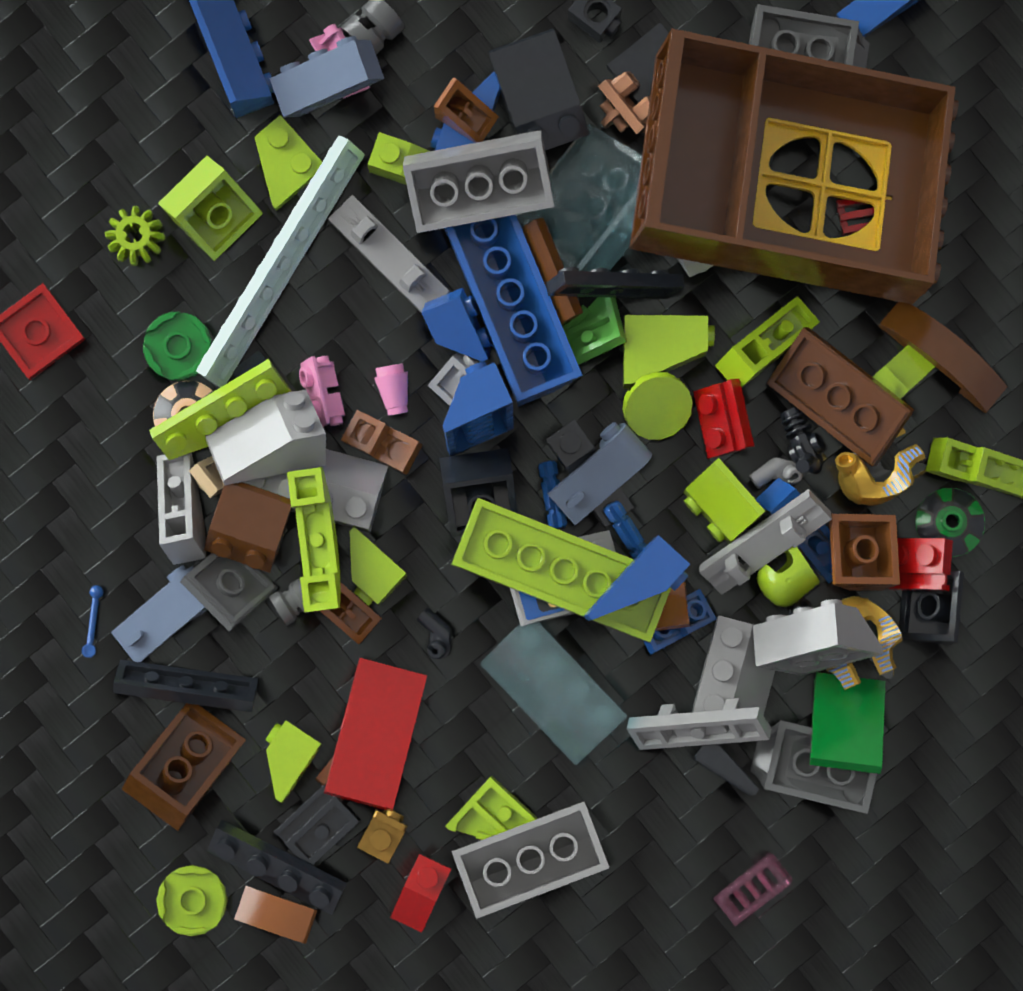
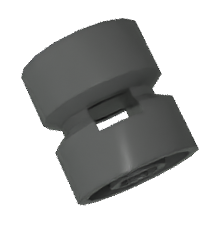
M369 0L361 7L362 14L360 16L353 15L340 28H342L345 37L356 36L357 40H371L377 55L384 48L383 41L385 39L393 40L405 29V24L384 0Z

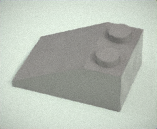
M307 390L274 395L272 398L249 409L242 416L236 417L220 426L212 434L206 435L207 445L224 485L326 465V433Z

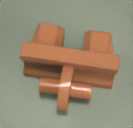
M630 71L624 72L614 79H605L598 86L609 99V101L606 100L600 105V108L607 115L600 123L605 129L614 124L621 133L629 127L628 123L636 134L642 131L645 133L650 96L643 98L637 105L631 100L629 95L640 86V83Z

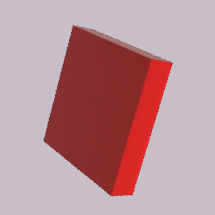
M44 283L0 314V342L29 380H32L86 340Z

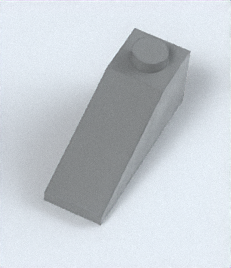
M192 453L170 461L165 454L157 456L159 545L173 565L207 558L206 551L204 550L206 532L198 485L195 478L189 472L194 466Z

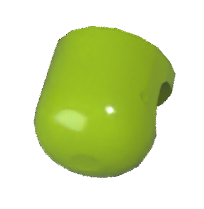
M792 546L784 552L786 554V563L776 572L766 564L759 569L757 574V583L760 590L769 601L779 607L792 606L820 583L798 547L794 548Z

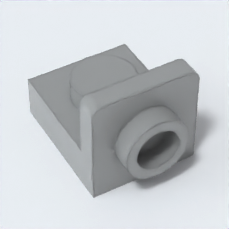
M458 352L449 359L428 386L448 405H451L460 378L466 375L465 369L481 361Z

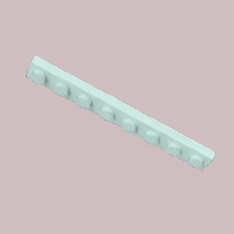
M338 136L333 146L328 150L316 174L310 180L299 202L293 208L291 215L279 235L275 238L271 248L256 269L254 276L243 294L239 297L236 306L222 325L219 334L197 368L196 372L221 388L229 381L233 374L232 372L238 366L365 156L348 139Z

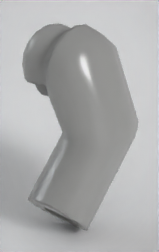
M776 457L751 473L749 477L754 485L760 489L772 479L777 480L778 478L789 484H797L801 481L803 473L796 469L794 461Z

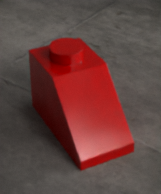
M419 854L390 918L422 933L452 868L423 854Z

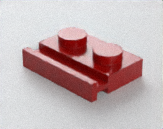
M730 379L723 383L693 391L708 459L718 458L754 447L740 379Z
M897 538L900 585L891 587L889 590L949 591L950 586L947 585V575L951 574L953 540L945 538Z

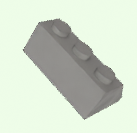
M837 599L822 601L821 607L817 608L801 607L794 609V614L789 616H768L766 618L767 622L753 625L756 667L802 676L883 654L882 645L858 608L843 605L842 601Z
M720 615L716 618L692 712L723 710L726 699L739 698L743 708L760 707L764 714L775 670L756 667L753 624Z

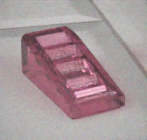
M770 852L713 899L736 926L791 884L792 878ZM766 867L778 880L775 885L763 871ZM754 876H756L762 883V885L766 888L767 891L762 894L759 888L752 881V878ZM745 885L756 900L751 903L740 889L741 886ZM732 893L745 908L741 912L728 897Z

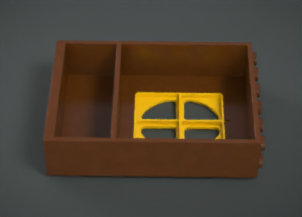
M672 28L655 58L629 249L914 304L923 294H926L933 284L937 283L940 276L941 265L936 261L937 252L940 251L944 241V230H940L941 218L945 216L948 206V198L944 197V188L951 176V165L947 164L948 153L952 151L955 141V133L951 132L952 121L956 118L959 105L958 100H954L956 87ZM802 138H816L819 140L820 152L816 178L810 179L775 172L770 169L769 161L771 156L785 144ZM835 143H842L848 146L868 163L877 179V189L875 191L835 184L830 180L832 153ZM772 184L807 191L813 195L811 226L808 233H802L794 229L776 214L766 196L767 185ZM828 197H837L873 206V218L861 230L840 238H828L823 233Z

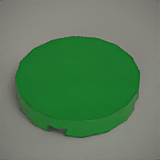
M169 312L159 316L149 325L144 337L143 353L147 364L159 376L170 381H185L199 374L196 370L211 347L212 339L207 327L197 317L187 313Z

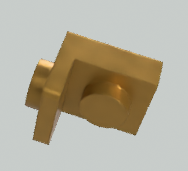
M375 810L373 818L357 848L389 864L408 828L407 825L402 823L404 816L395 811L384 810L382 813Z

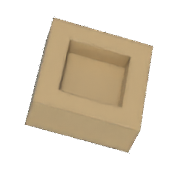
M212 456L196 463L189 470L199 488L206 492L210 498L222 492L224 484Z

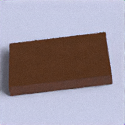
M538 218L523 226L522 230L546 286V282L558 275V271L563 269L564 265L544 218ZM550 296L561 325L583 314L577 297Z

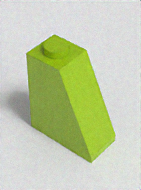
M624 315L623 329L627 342L623 343V389L632 388L635 385L634 382L641 376L652 372H669L706 356L708 346H714L715 327L714 325H708V316Z

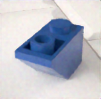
M463 288L425 303L422 315L436 344L479 361L489 358L490 347L493 346L486 326L481 328L476 316L479 315V310L474 298L471 295L467 297Z

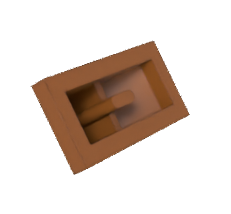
M452 78L434 105L436 119L474 143L482 142L499 118L496 113L456 78Z
M340 582V608L320 610V612L357 644H360L382 618Z

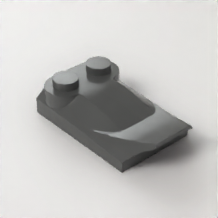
M761 4L756 6L749 40L750 45L862 68L867 66L870 43L862 36L859 29V21Z
M780 720L771 727L769 740L757 741L750 772L759 779L764 789L868 814L877 773L810 765L811 727Z

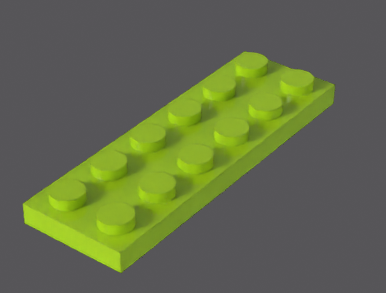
M477 498L451 565L583 617L634 559ZM671 588L655 596L593 619V621L649 643L652 640Z

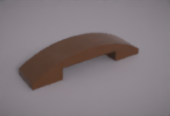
M898 302L878 325L903 347L910 345L961 387L959 393L985 414L1007 388V385L999 375L969 345L940 322L909 303Z

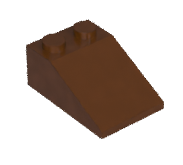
M186 703L129 774L122 790L178 831L228 766L246 739L200 705Z

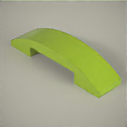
M323 467L287 472L291 507H295L304 576L300 577L304 612L340 608L341 586L337 535Z

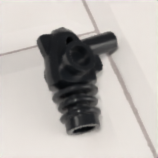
M797 407L788 409L781 413L780 417L782 419L781 424L783 426L787 425L784 428V431L788 432L785 438H792L790 440L791 445L788 446L789 455L800 473L808 471L812 474H819L823 467L821 452L825 451L824 442L817 432L813 434L807 432L812 428V425L806 424L808 422L806 418L801 419L805 416Z

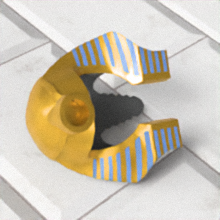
M902 428L897 437L906 433L904 428ZM917 444L895 455V465L892 471L885 470L881 466V462L877 466L871 467L854 452H843L835 459L836 467L839 470L838 480L842 492L849 500L858 505L874 506L885 503L913 485L915 478L926 472V464L917 463L925 459L924 452Z
M853 596L841 600L843 605L858 608L882 645L883 654L871 657L870 660L874 662L879 675L886 679H891L894 675V669L897 668L893 660V648L902 641V634L898 626L882 608L868 598ZM852 663L826 669L840 680L844 690L861 683Z

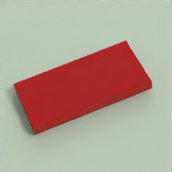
M359 658L324 794L393 811L427 675Z

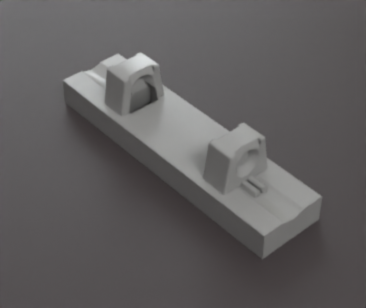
M353 195L328 218V221L421 313L426 302L450 293ZM375 229V231L363 242L365 235L370 230Z
M808 489L699 565V572L722 595L737 584L739 586L750 579V575L792 546L795 548L803 543L808 535L832 520L831 511ZM738 555L746 562L744 565L739 562Z
M739 698L726 699L723 710L680 714L674 704L661 705L658 715L631 717L627 725V730L639 750L769 740L772 730L768 721L765 720L760 707L743 708Z

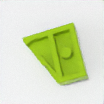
M281 115L254 137L271 203L276 211L310 182L322 164L318 156Z
M491 776L445 827L448 830L463 832L476 836L477 839L484 840L538 818L500 782Z

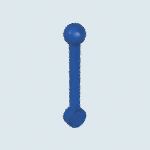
M94 585L90 589L92 604L87 644L82 648V654L87 658H92L96 654V648L93 644L99 598L103 596V589L98 585Z

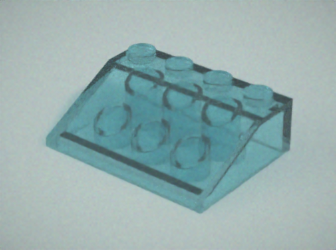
M588 123L587 127L590 135L574 140L549 172L555 207L516 214L521 228L535 219L544 218L564 268L578 267L579 271L608 268L610 271L630 246L642 155Z

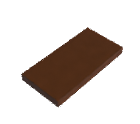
M803 327L766 383L871 467L878 465L915 411L809 327Z

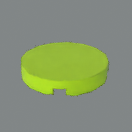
M652 372L641 376L634 382L635 385L629 391L628 389L622 408L625 420L637 435L648 440H662L673 436L685 426L691 416L693 402L690 391L680 379L668 372Z
M192 865L178 868L166 877L159 887L156 902L160 917L170 929L177 934L195 936L205 934L219 924L225 915L228 899L226 888L218 875L207 868Z

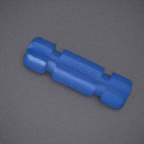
M555 461L542 462L538 465L540 478H543L541 486L546 511H549L547 515L548 525L556 529L564 528L567 526L566 515L547 494L560 483V479L556 477L558 476L557 463Z
M616 500L608 504L603 510L611 523L614 522L612 526L628 550L631 549L629 553L635 559L647 544L643 543L644 539L631 518L625 515L627 512L623 505Z

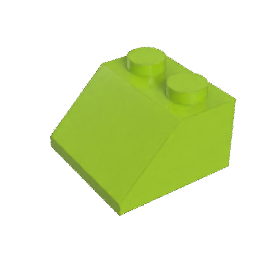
M206 156L158 203L172 220L213 261L263 214L225 169L209 156Z
M719 458L683 492L687 496L684 503L696 516L702 513L710 524L707 526V529L718 542L725 540L728 544L732 543L765 512Z

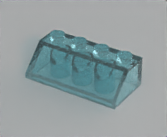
M539 622L525 626L519 624L480 663L575 766L628 717Z

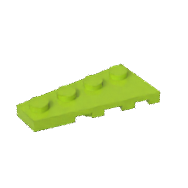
M267 359L149 431L152 439L170 461L208 447L206 435L212 434L220 426L236 417L242 416L249 409L272 398L274 395L292 391L270 360Z

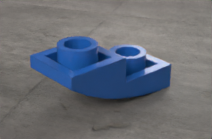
M701 589L687 595L690 627L655 631L651 642L643 641L650 655L716 620Z

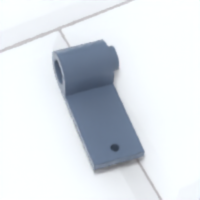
M614 422L607 426L600 434L602 438L599 443L600 449L547 493L574 525L579 523L651 459L652 453L626 423L618 425Z
M182 565L168 575L167 579L170 582L111 632L133 661L142 662L189 621L196 619L207 611L180 583L182 578L194 566L186 569Z

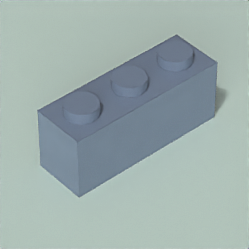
M356 36L346 37L336 42L337 48L333 50L321 49L309 54V61L302 64L293 62L280 68L281 73L271 77L270 81L283 117L303 116L383 80L384 76L371 40H357Z

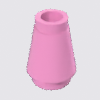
M403 363L376 368L377 377H374L388 415L408 412V371L404 372Z

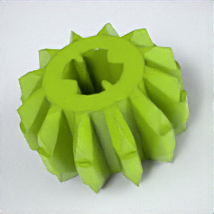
M133 206L131 216H128L124 209L119 210L122 220L120 222L114 218L109 220L110 225L116 230L105 232L107 239L114 240L108 245L109 251H119L117 259L120 262L125 261L130 255L129 259L132 266H137L139 256H142L146 263L151 262L147 252L151 250L159 254L161 249L154 242L165 240L163 233L156 232L162 227L161 221L159 219L151 221L153 213L150 210L145 211L140 217L141 213L138 206ZM136 229H139L142 238L138 242L136 239H133L134 243H131L128 234L132 230L137 233Z

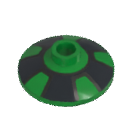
M943 488L934 491L922 501L916 513L915 527L919 538H945L953 540L952 557H958L970 552L980 542L985 530V516L979 502L972 495L957 488ZM948 515H954L958 519V525L955 528H951L946 524Z

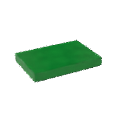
M816 672L814 679L810 765L881 773L886 681L859 678L860 684L844 690L840 680L834 674Z

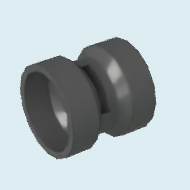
M299 578L290 583L288 591H277L269 596L286 626L295 622L300 612H304Z

